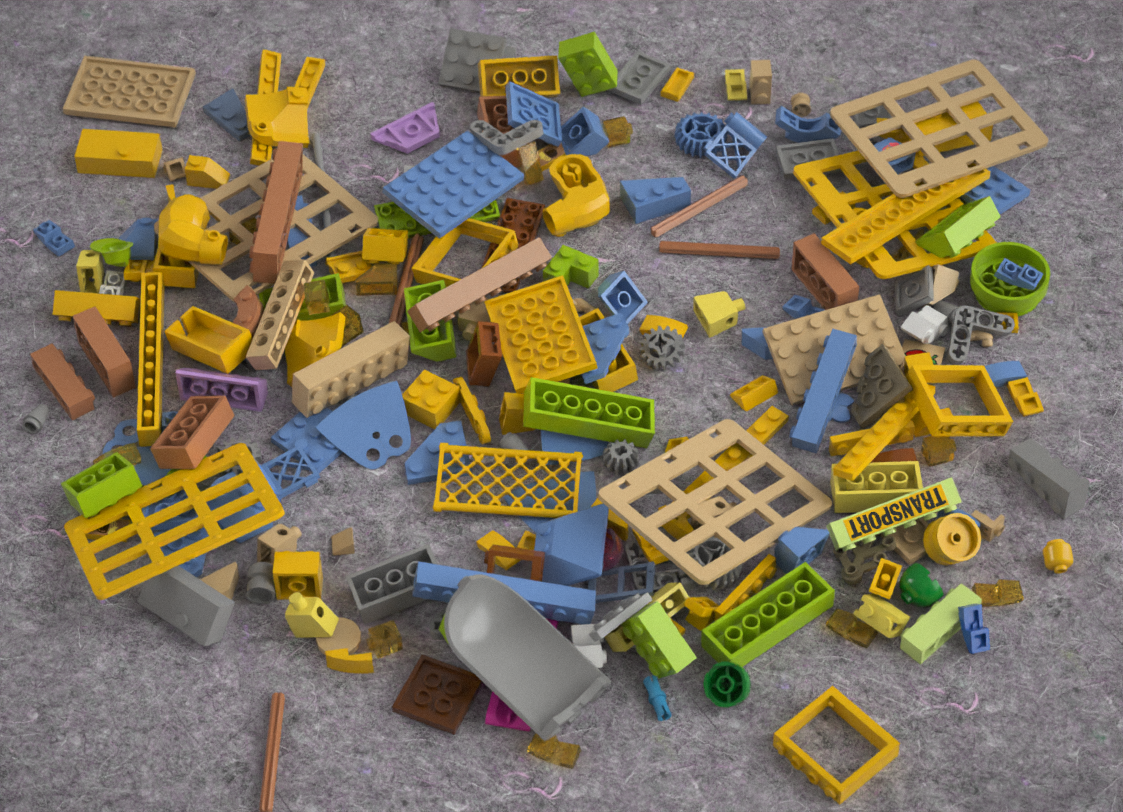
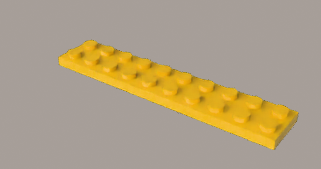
M972 163L967 166L968 168H971L976 166V164ZM983 169L905 198L892 194L823 236L821 244L849 264H852L990 178L991 172ZM919 182V183H916L915 185H916V187H918V186L924 185V183H923V182Z

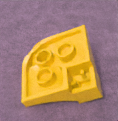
M287 87L285 90L274 93L246 94L245 108L249 134L260 143L278 147L279 141L303 143V148H308V98L306 88Z
M339 312L335 315L316 320L300 321L296 319L284 349L287 361V384L292 387L294 373L341 349L345 325V316Z

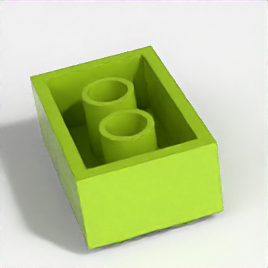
M595 31L559 42L558 59L581 97L617 87L618 70Z
M118 452L60 483L70 505L85 518L97 515L103 508L116 504L119 499L134 494L137 489L142 487L133 464Z
M658 601L645 605L621 624L624 634L633 641L637 653L649 664L650 672L657 676L658 679L677 674L697 658Z

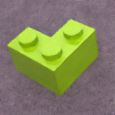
M562 245L543 270V282L563 275L567 286L570 282L589 289L599 276V259Z

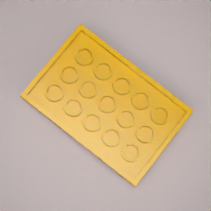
M563 275L484 301L491 322L499 324L501 350L516 393H524L531 377L558 382L598 369Z

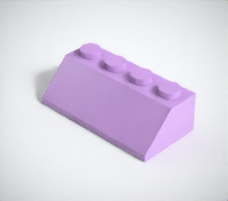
M181 368L175 372L180 400L187 401L190 396L225 395L232 408L262 412L268 395L267 381L259 377L226 374L197 368Z

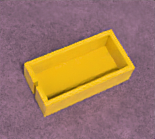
M194 306L180 317L187 336L179 320H176L164 331L172 350L226 374H229L246 358L247 351L253 340L249 329Z

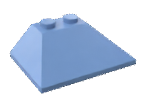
M605 504L557 517L537 525L534 550L545 552L542 582L569 586L602 575L609 508Z

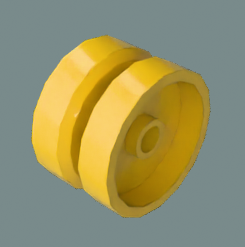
M954 513L937 518L929 523L924 532V548L929 557L941 565L947 566L967 561L975 556L980 548V529L975 521L965 514Z

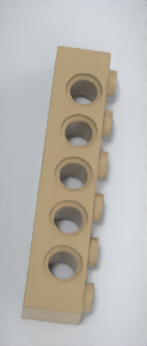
M305 259L283 262L247 351L246 358L255 370L277 369L314 275V271Z

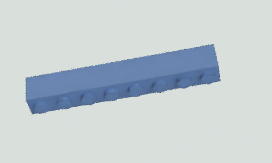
M418 561L414 576L413 597L449 603L451 597L459 588L457 585L462 578L482 574L495 578L512 588L544 618L585 625L591 624L595 613L596 591Z

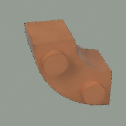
M246 285L233 299L238 306V313L233 323L249 329L253 338L265 307L253 289Z

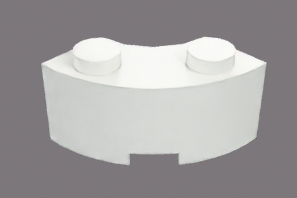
M928 305L918 313L912 311L901 326L903 332L924 344L932 343L939 336H945L949 329L947 316Z
M595 624L572 625L570 627L572 644L597 668H602L603 663H607L606 650H602L600 643L604 642V637L594 642L589 635L594 630L593 626Z

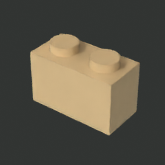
M751 60L749 83L751 105L770 104L772 86L770 60Z

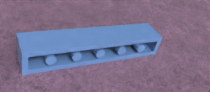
M832 329L830 336H826L823 345L825 347L824 353H820L817 359L818 369L812 372L810 378L812 385L810 390L806 389L804 393L803 408L799 407L796 419L798 422L796 426H792L789 437L792 438L793 447L817 454L855 352L857 335Z

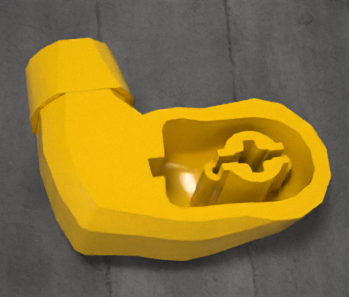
M569 154L553 161L549 171L554 184L562 194V199L543 209L545 224L552 235L563 237L566 235V232L574 231V229L593 226L609 214L610 202L605 184L587 156Z
M190 194L172 199L159 216L158 249L163 255L173 259L200 262L201 264L222 265L227 253L228 237L216 230L207 229L204 231L210 220L206 202Z

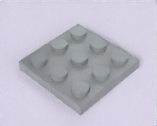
M450 28L438 84L480 92L478 62L486 59H503L507 39L505 37Z

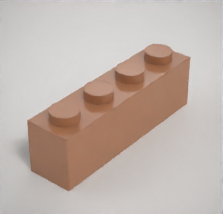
M53 343L30 354L33 368L71 420L95 410L93 405L95 397L92 391L85 388V383L80 375L76 376L73 365L65 361L66 359L61 349L57 350Z

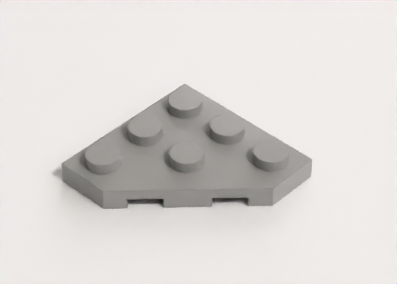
M647 592L641 596L637 593L612 607L613 610L605 614L603 619L593 626L594 630L589 634L592 640L595 642L602 639L651 602L653 599Z

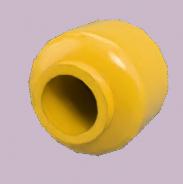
M1063 539L1051 540L1043 548L1045 567L1054 571V573H1065L1068 571L1067 568L1073 565L1074 560L1071 546L1064 542Z

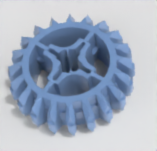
M702 111L700 114L693 112L692 116L687 114L685 118H681L680 122L677 123L674 136L676 145L679 146L680 151H685V155L691 153L692 157L699 155L701 158L706 152L703 149L710 139L714 141L726 124H723L722 119H718L717 115L711 116L710 112L708 114H703ZM727 133L723 135L725 144L728 135ZM713 148L711 152L716 155L717 151L721 152V148Z

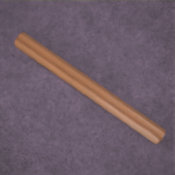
M741 175L650 228L651 234L654 237H659L748 185L747 178Z
M419 234L412 237L389 323L395 321L400 327L406 309L404 288L412 286L414 279L412 267L420 257L424 242L423 236Z
M660 241L659 251L661 253L779 259L780 248L770 246Z
M281 692L272 694L259 805L260 812L273 811L285 702L284 694Z

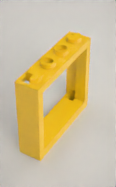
M468 218L440 239L437 236L434 238L412 267L416 283L426 284L444 280L446 287L461 280L434 272V269L461 234L500 244L483 266L485 267L517 249L519 244L515 231Z
M912 365L906 375L908 382L913 388L910 393L932 437L1005 436L1013 423L984 365ZM927 383H973L990 416H943Z
M831 686L778 729L773 737V747L778 750V754L784 755L795 769L801 770L812 784H817L824 790L827 797L830 796L839 805L894 760L899 754L900 742L834 686ZM827 707H830L880 750L842 783L837 781L789 739Z

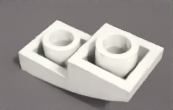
M107 270L104 285H101L99 294L123 295L127 280H124V272Z

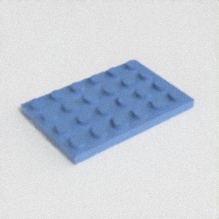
M467 130L384 186L382 193L440 239L523 181L524 174L503 157L491 151L486 145H483L476 136Z

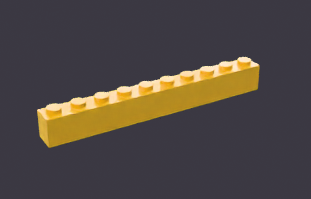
M162 272L141 273L137 434L140 447L152 446L162 432L165 299Z

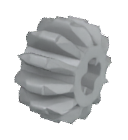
M616 439L615 444L609 442L607 448H604L603 464L609 472L615 471L616 476L619 472H623L626 475L627 471L632 472L635 466H638V448H635L633 442L627 444L626 439L623 442H619Z

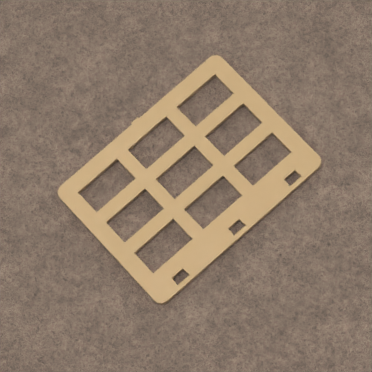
M969 60L914 80L900 83L835 106L830 111V117L891 191L900 198L917 194L1042 149L1048 144V137L978 60ZM971 74L982 85V87L950 97L941 86ZM928 90L938 101L907 113L896 102V100ZM991 96L1002 107L1000 110L971 120L960 108ZM883 105L893 118L859 129L849 116ZM945 112L957 123V125L926 136L915 125L916 122ZM1008 119H1012L1022 130L993 142H989L980 131V129ZM902 128L911 138L909 142L880 152L869 141L870 138ZM963 135H967L977 146L945 159L934 147L937 144ZM1026 145L1027 148L1020 150L1019 146ZM918 151H922L931 162V164L900 175L888 163ZM972 163L976 164V166L971 168H968L967 166ZM919 182L924 183V185L918 187L915 184Z
M303 155V174L305 175L302 176L299 192L316 184L327 195L298 211L294 210L290 230L297 227L309 238L286 250L283 262L302 260V257L309 255L310 258L306 259V261L310 265L364 234L368 228L376 227L378 225V217ZM273 159L201 197L206 202L209 214L218 221L217 224L209 227L208 230H216L220 234H225L229 231L241 243L227 250L222 265L188 262L233 302V299L246 285L252 288L253 285L259 283L261 286L253 290L256 295L275 285L253 282V273H250V271L235 280H231L220 270L248 254L250 246H254L253 234L241 224L259 215L260 204L264 203V189H268L262 180L266 179L267 176H271L269 168L270 162H274ZM248 188H251L262 198L233 215L228 214L219 206L220 203ZM337 203L351 213L321 231L307 220ZM159 221L154 224V231L157 235ZM355 227L358 228V230L353 233L349 231Z
M725 419L615 480L601 488L598 493V499L695 582L701 585L711 583L766 548L774 546L784 531H791L795 527L806 525L830 510L832 506V500L735 421ZM715 432L718 436L712 438L710 435ZM735 443L740 444L753 455L728 471H725L711 459V457ZM671 457L673 461L668 464L665 460ZM697 465L714 478L687 495L670 481ZM765 465L782 478L757 494L752 493L739 482L742 478ZM625 483L628 486L622 490L618 487ZM656 488L674 501L647 518H644L629 505ZM725 488L742 501V503L716 518L698 505ZM794 488L808 499L810 503L783 518L767 504ZM754 511L772 525L745 542L727 529ZM684 512H687L703 525L676 542L670 540L657 529ZM715 535L731 550L702 567L686 552Z

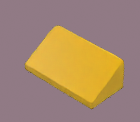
M762 375L732 392L730 397L744 411H748L778 394V388L775 379Z

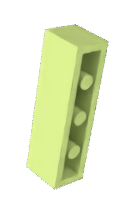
M962 583L955 589H950L942 601L934 603L926 615L922 614L911 628L907 627L900 636V649L919 664H922L961 629L958 607L975 603L981 604L982 598Z

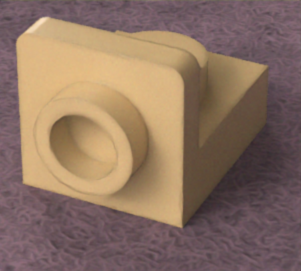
M977 510L971 514L972 517L980 522L981 537L989 542L995 536L999 537L1005 529L1003 525L1005 516L1002 514L995 521Z

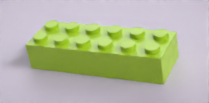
M531 377L524 391L523 427L615 443L616 439L619 442H623L626 439L627 444L633 442L635 447L648 448L655 435L654 399Z
M804 562L701 631V646L717 663L723 661L734 662L743 667L833 607L835 590Z

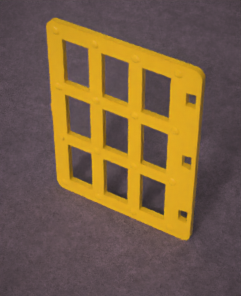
M900 140V141H898V142H900V143L903 144V143H906V142H908V141ZM859 151L799 164L793 169L794 176L837 228L858 216L849 205L867 201L873 207L882 201L881 197L894 194L886 184L871 187L854 165L867 162ZM915 153L914 169L929 164L923 157H919ZM841 169L858 191L840 195L823 172ZM812 181L814 185L810 186L808 182ZM957 198L947 204L946 209L934 212L896 236L913 258L896 262L881 245L863 256L862 259L876 277L888 279L920 271L928 265L933 267L938 264L943 265L974 257L986 246L997 242L987 230H984V235L975 239L976 242H973L970 246L960 249L961 253L952 258L950 256L940 258L933 253L927 254L922 247L916 244V239L908 230L924 226L930 230L963 205L961 200ZM842 218L844 223L841 224L838 219ZM873 256L876 261L872 262L869 257Z
M238 443L202 459L195 469H180L137 489L134 494L119 499L116 504L100 510L97 516H92L90 519L88 517L85 518L83 515L75 517L65 523L64 529L96 599L105 600L278 520L284 515L285 511L246 444ZM239 464L243 473L200 492L196 483ZM247 483H250L254 490L212 511L206 503ZM184 489L188 498L144 517L141 511L142 508ZM261 502L265 509L264 511L226 529L221 530L217 521ZM193 508L196 511L197 518L158 536H154L151 530L152 527ZM129 515L132 524L91 543L88 542L85 534ZM201 528H205L208 537L164 556L160 547ZM136 534L139 535L142 543L99 563L97 562L95 553ZM148 553L152 563L107 583L104 573Z

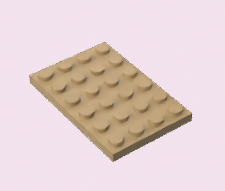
M84 56L64 104L63 113L73 116L176 127L196 74L195 68Z
M880 294L763 328V335L792 406L805 402L803 401L806 389L810 390L812 372L818 369V356L820 353H824V340L827 335L830 336L832 329L857 335V346L840 391L858 386L860 377L864 376L866 357L881 344L888 348L901 371H904L905 354Z

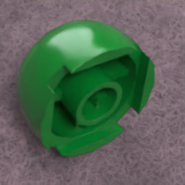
M914 563L902 573L899 581L902 592L900 596L908 605L912 604L919 608H925L934 605L944 594L936 579L932 581L927 576L930 572L919 563Z
M723 661L714 664L710 671L706 673L703 687L707 698L715 703L716 706L730 708L740 705L747 699L751 689V681L745 668L734 662Z

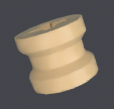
M797 93L791 97L792 113L799 117H805L810 114L809 95Z

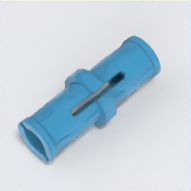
M652 675L653 681H651L650 676L643 680L649 695L648 701L653 705L659 721H663L662 715L665 720H668L672 713L666 702V694L661 690L657 677Z

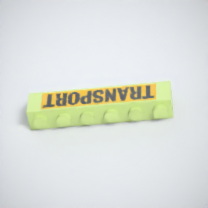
M951 477L829 523L826 527L830 532L835 549L839 550L842 548L843 552L855 548V543L863 541L864 544L876 540L875 536L883 533L884 537L897 532L895 528L902 525L906 529L916 525V520L924 518V521H928L937 517L936 513L944 510L945 514L957 509L956 505L962 501Z

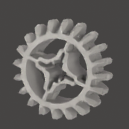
M713 536L686 553L704 567L731 549ZM742 564L711 583L704 585V587L711 586L713 590L717 587L721 590L725 587L729 588L738 580L742 572Z

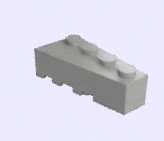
M1031 438L1010 449L1008 463L1011 469L1017 471L1023 477L1025 483L1030 485L1037 492L1038 496L1051 506L1055 513L1066 519L1084 508L1090 483L1087 478L1080 479L1076 476V470L1065 468L1062 460L1058 457L1054 459L1050 457L1049 451Z

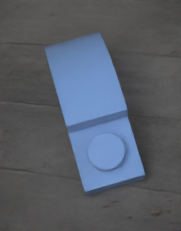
M783 106L776 110L775 124L786 130L785 138L791 141L802 143L831 138L836 139L841 136V129L827 112L818 118L805 119L795 115Z

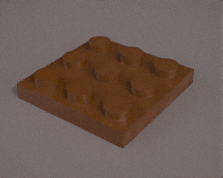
M422 654L392 705V712L455 735L484 682L472 672Z

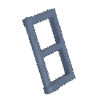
M654 561L602 569L601 576L618 574L617 593L595 595V603L624 600L637 593L641 596L648 592L650 596H654ZM647 570L646 589L624 591L625 573ZM597 578L588 580V590L596 591Z

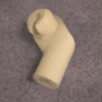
M582 298L572 299L577 312H584L586 314L596 309Z
M975 330L971 333L970 341H982L983 347H992V340L994 338L992 334Z

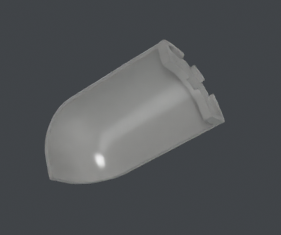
M482 574L465 576L458 583L457 586L459 588L448 603L444 619L445 634L452 651L544 741L560 733L561 729L559 727L565 722L570 725L582 714L580 709L589 701L593 703L612 682L530 603L509 586L495 578Z

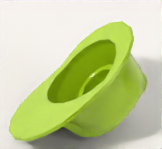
M104 238L92 242L90 248L101 253L108 265L126 267L129 264L131 247L134 243L115 238Z

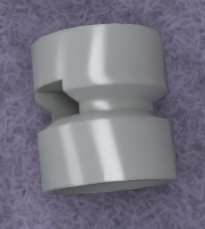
M257 562L249 567L246 597L249 601L256 604H267L274 600L275 585L272 564Z

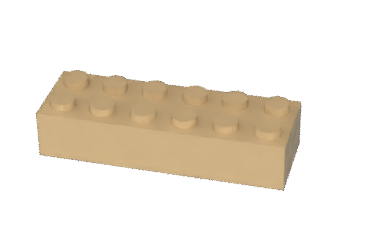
M393 321L293 374L292 403L308 418L318 414L330 405H335L345 397L353 395L360 389L370 386L373 382L387 377L390 373L402 369L407 365L410 335Z

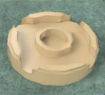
M339 618L332 637H316L319 651L325 656V651L348 648L349 655H352L358 650L361 642V632L358 625L347 618Z

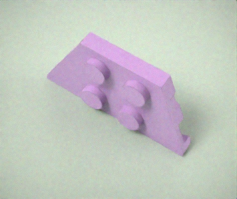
M431 102L370 133L371 140L408 154L439 138L440 132L434 103Z

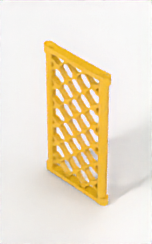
M440 442L434 505L432 506L433 512H442L443 510L557 518L578 511L582 452L562 453L458 446ZM445 453L451 454L453 458L447 464H443ZM464 454L472 455L475 461L465 466L459 459ZM484 456H493L496 463L486 467L481 460H483ZM508 457L515 458L518 464L508 469L502 462ZM527 459H537L539 466L529 470L524 463H526ZM549 460L558 461L561 467L552 472L545 465ZM570 462H577L576 473H572L567 468ZM457 463L462 467V470L457 474H452L447 468ZM478 464L484 471L475 476L469 469ZM501 466L506 473L496 477L491 470ZM519 467L528 473L521 479H518L512 473ZM544 469L549 476L539 480L534 473ZM562 470H565L571 476L564 482H561L555 476ZM443 472H446L451 477L445 483H441ZM467 473L472 480L467 484H462L457 478ZM484 475H490L494 480L488 486H484L479 481ZM511 476L516 483L510 487H505L501 480ZM529 477L538 483L531 489H528L522 483ZM554 479L559 486L554 490H549L544 483ZM572 480L575 481L574 492H571L565 486ZM451 482H456L461 487L455 493H451L446 488ZM477 483L482 490L473 495L467 488ZM494 485H499L504 492L494 496L489 489ZM517 486L522 487L526 491L519 498L510 492ZM541 487L548 494L542 499H538L532 492ZM560 489H564L569 494L562 501L554 495ZM441 490L449 495L446 502H440ZM461 492H466L471 498L467 503H458L455 497ZM487 493L493 500L490 501L489 505L479 504L477 498ZM509 495L514 502L511 506H501L499 499ZM530 496L536 503L533 505V508L523 507L520 501ZM548 498H553L558 504L554 509H545L543 502ZM570 499H574L573 511L566 510L564 505Z

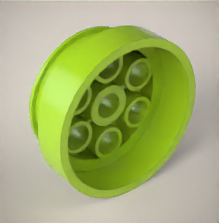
M1016 242L994 243L980 250L973 259L970 285L978 303L987 311L1018 313V316H1022L1031 312L1048 291L1050 267L1046 259L1032 247ZM1004 258L1022 268L1026 263L1043 273L1034 290L1009 284L994 276Z

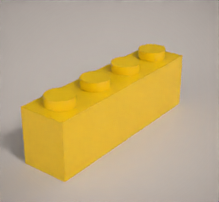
M55 290L52 315L59 317V321L71 322L73 315L96 307L107 325H111V322H119L120 326H131L132 323L138 324L140 299L138 297Z

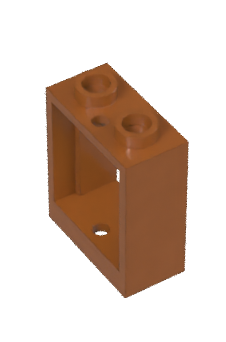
M478 321L466 349L469 385L489 387L502 358L499 324Z
M492 545L489 551L486 550L484 564H487L486 573L494 574L496 556L532 561L530 580L542 582L545 552Z

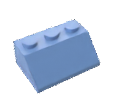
M232 471L216 479L210 487L237 475ZM245 484L206 503L212 511L254 490L248 484ZM258 502L217 521L220 528L226 529L265 509L261 502ZM273 522L235 540L240 544L272 528Z

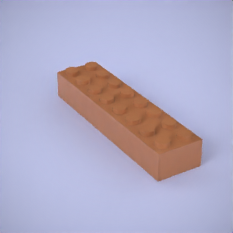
M279 141L277 149L274 148L272 159L274 162H270L269 168L271 176H267L266 188L268 189H264L263 192L264 203L260 204L259 210L261 218L257 217L256 230L258 231L253 233L254 246H250L249 258H253V261L251 260L250 273H253V282L275 284L281 270L303 175V143Z

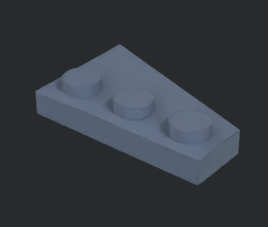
M233 88L203 106V112L239 142L250 136L246 111Z

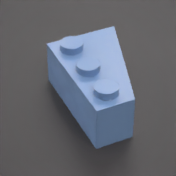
M683 177L620 181V198L635 224L682 210L691 205V189Z

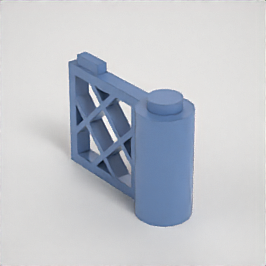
M738 112L728 115L724 120L726 125L714 141L710 139L703 148L706 151L704 155L734 179L767 138L765 134ZM727 133L732 137L733 143L725 144L723 135ZM734 147L735 156L727 157L726 148ZM738 147H744L750 153L747 156H740ZM713 148H721L723 157L714 155L711 152ZM736 160L738 167L736 171L729 167L728 161Z
M300 445L263 465L258 464L280 502L283 497L304 486L308 488L318 482L317 479L320 478L319 473ZM297 454L301 456L299 463L289 462L291 457ZM276 465L283 466L280 473L271 472L270 469ZM287 467L297 468L295 476L285 474ZM302 469L312 472L307 477H299ZM282 480L292 481V484L285 489H282L280 486Z

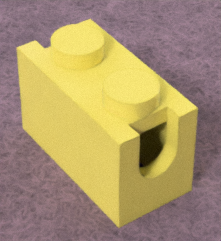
M874 593L863 595L861 600L864 604L859 609H855L853 614L888 638L900 636L910 616Z

